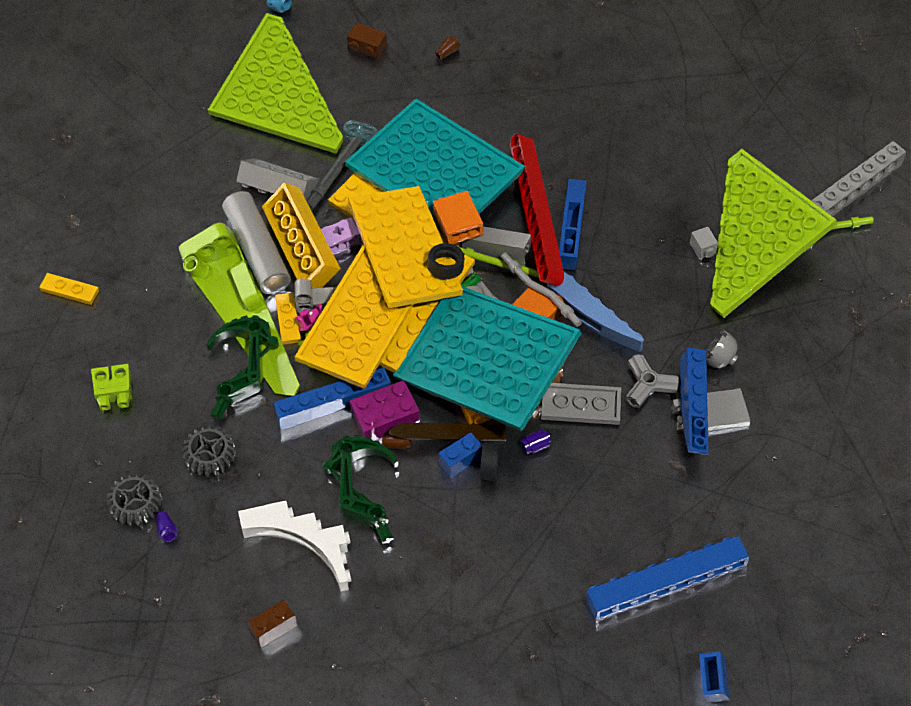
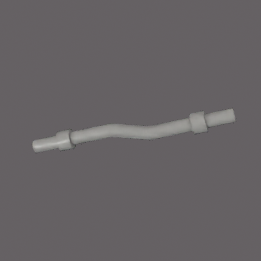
M506 252L501 255V258L513 274L516 273L529 288L549 297L561 310L560 313L565 318H568L576 327L581 325L582 321L574 314V310L569 305H566L550 289L532 281L521 269V265Z

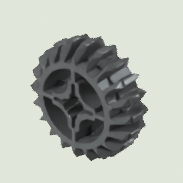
M211 425L208 429H205L202 426L201 431L195 429L194 435L188 434V440H184L182 457L186 466L193 473L197 471L199 476L205 473L207 477H209L210 473H213L216 476L217 471L224 473V467L230 468V462H234L236 445L232 436L227 434L225 429L221 431L219 426L213 429ZM224 449L223 453L219 457H217L218 454L222 452L221 450Z
M129 473L127 479L121 476V482L115 481V487H110L106 505L109 508L110 515H113V518L116 521L119 520L122 525L127 522L131 527L132 523L135 522L139 526L140 521L143 520V522L147 523L148 517L154 518L153 512L158 513V506H161V492H159V486L155 484L154 480L148 479L146 475L141 478L140 474L137 473L135 477H132ZM144 491L150 494L148 500L143 495ZM120 499L124 502V508L119 506Z

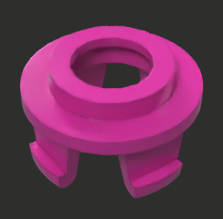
M316 304V308L311 311L305 309L299 312L300 316H295V321L298 322L300 331H311L323 311L321 304Z

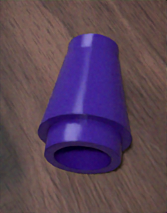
M159 512L156 515L158 536L164 542L173 541L177 537L178 528L167 512Z

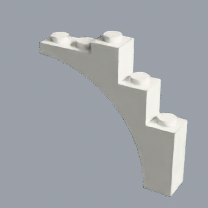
M286 501L238 511L244 538L275 536L298 542L314 551L325 561L333 572L341 592L349 590L348 582H351L349 569L345 570L344 564L347 563L345 552H348L347 544H350V537L348 532H344L343 525L322 529L320 519L316 520L314 513L294 517L292 507L288 508Z

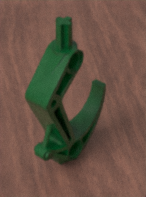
M253 315L251 318L242 316L240 319L235 318L231 322H227L210 337L206 344L207 349L212 351L213 347L225 338L242 337L250 340L248 367L244 371H240L234 378L221 382L217 386V395L215 397L217 402L211 413V417L215 418V420L219 421V419H222L227 406H231L260 392L264 387L262 357L270 349H277L279 342L277 337L271 336L269 322H266L257 315ZM262 344L268 346L263 352Z
M354 435V438L343 436V439L337 441L335 445L332 444V455L329 460L323 463V471L326 474L332 473L340 481L339 505L341 515L376 529L382 543L388 544L394 538L387 525L389 520L386 516L385 508L380 504L371 502L365 495L359 494L353 488L352 462L365 456L376 455L386 458L396 468L398 467V461L394 454L377 440H372L370 437L362 438L361 435ZM341 467V476L334 470ZM374 515L381 516L379 518H373Z

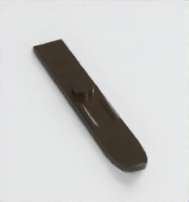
M401 423L394 426L389 432V435L392 437L409 440H460L467 434L472 433L478 441H506L505 424Z

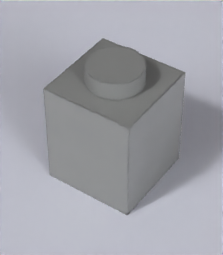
M709 227L691 233L690 245L699 259L710 258L716 254L718 242Z

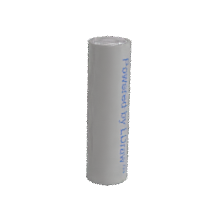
M245 191L231 194L224 200L222 208L260 290L265 294H275L282 291L289 285L291 278L252 195Z

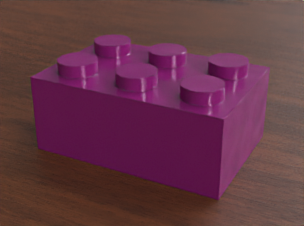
M404 380L350 400L351 414L363 438L370 437L372 440H376L382 436L389 435L390 430L398 424L420 423L419 409Z

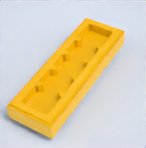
M50 273L46 274L39 287L42 292L92 305L99 292V288Z
M294 292L275 295L283 345L299 343L301 338L298 322L295 321L297 312Z

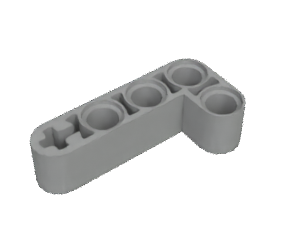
M302 278L296 280L294 287L297 312L299 313L305 309L311 311L316 308V304H321V308L324 309L337 287L312 289L309 279Z

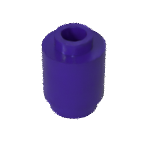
M539 429L524 436V439L520 441L526 454H534L549 447L551 437L548 431Z

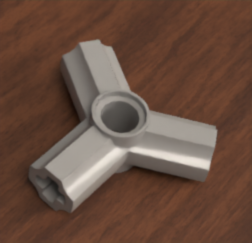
M637 354L628 360V365L637 379V383L625 397L630 406L639 408L647 397L655 391L677 393L678 376L657 374L650 368L643 355Z

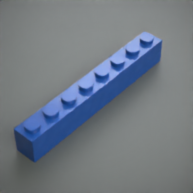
M739 536L734 538L727 537L720 543L705 545L698 551H688L678 558L671 557L659 565L652 564L645 570L639 572L632 571L620 579L616 577L609 580L606 584L593 585L587 590L586 601L595 620L747 566L749 555Z

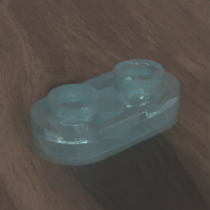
M354 120L346 122L343 126L346 137L352 139L356 136L364 143L368 142L377 133V129L374 126Z

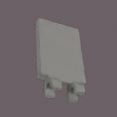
M741 388L707 393L708 431L750 425L751 421ZM681 399L673 400V406H671L673 414L682 412ZM678 416L676 428L677 431L684 430L682 416Z

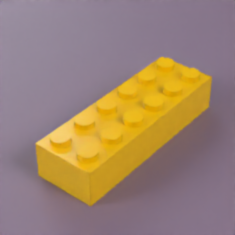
M283 183L264 203L262 208L297 280L302 278L309 279L312 289L322 288L340 270V267L300 187Z

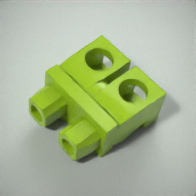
M129 364L111 366L112 376L108 366L91 369L94 396L101 411L111 409L110 402L116 401L119 408L129 407L130 399H132V375ZM119 370H124V371H125V372L116 373V372L119 371ZM99 373H105V374H106V375H99V376H97V374H99Z

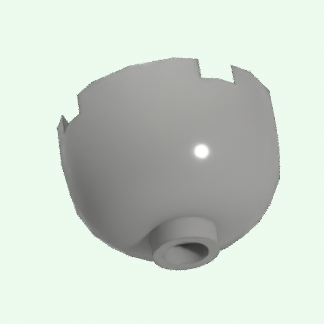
M725 330L720 332L722 337L720 339L715 338L706 349V364L713 368L720 369L728 364L733 365L738 358L735 355L738 350V344L735 338Z

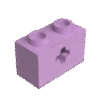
M352 218L341 220L338 223L321 229L333 255L361 245V236Z

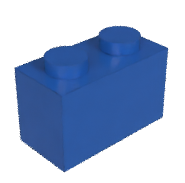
M469 433L439 452V465L452 478L481 459L483 446L472 433Z
M721 651L699 654L704 698L709 703L730 700L727 664Z

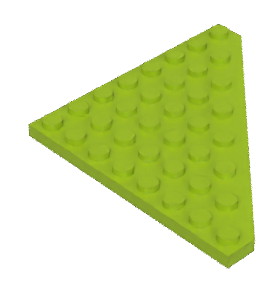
M266 13L208 108V114L337 154L343 143L342 133L337 128V124L332 114H330L325 100L320 95L308 67L302 60L291 34L285 27L283 19Z
M743 149L728 160V174H726L725 182L726 192L723 198L724 208L720 222L721 232L718 238V255H716L715 262L716 272L712 286L713 296L710 302L711 307L723 318L838 224L834 217Z

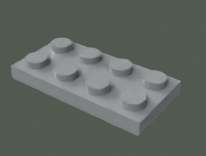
M551 383L542 398L541 420L620 425L621 387Z

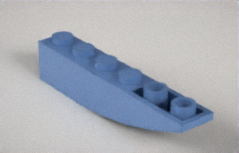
M564 272V280L559 287L547 284L548 289L560 296L564 303L574 310V314L582 321V324L618 344L639 352L643 350L644 339L641 334L632 330L627 322L619 319L611 309L606 308L597 297L592 296L571 275Z

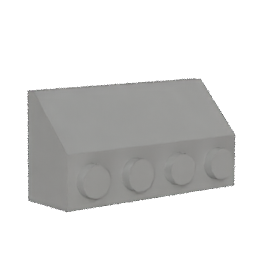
M252 158L241 161L236 181L242 183L243 187L258 188L259 192L266 194L269 192L275 193L283 183L300 187L307 201L311 196V191L316 188L319 178Z

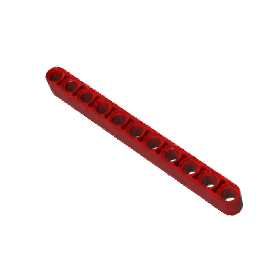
M515 133L511 138L510 147L513 159L525 166L524 171L517 179L528 230L531 235L539 280L543 283L559 287L564 280V271L534 140Z

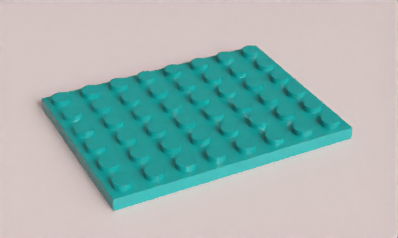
M418 99L413 100L345 161L346 167L384 192L419 186L435 225L439 228V223L433 211V201L468 191L480 214L521 175L525 167Z
M462 286L463 295L444 298L440 301L393 376L396 380H404L406 384L523 431L582 333L580 329Z

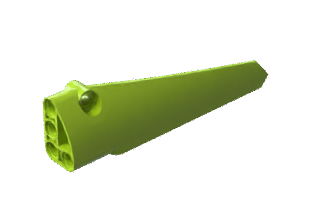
M216 223L179 246V252L184 262V270L191 275L225 323L231 322L235 318L240 319L242 316L251 318L253 315H257L266 322H269L271 336L277 337L279 347L277 349H270L262 357L263 377L275 394L295 396L300 388V383L248 262L243 257L233 231L224 223ZM236 337L249 356L250 340ZM262 344V352L268 347L267 345Z

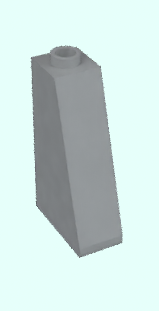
M483 227L484 235L462 241V248L467 249L468 247L474 249L475 252L503 260L501 255L506 252L521 266H526L530 258L531 235Z

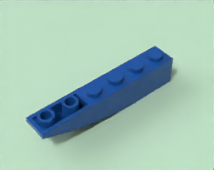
M569 179L559 249L563 269L576 270L587 183L585 180Z
M687 347L680 358V394L685 440L688 452L708 455L706 350Z
M383 367L375 371L365 389L342 380L273 402L275 417L280 429L283 430L350 406V400L391 385V382Z

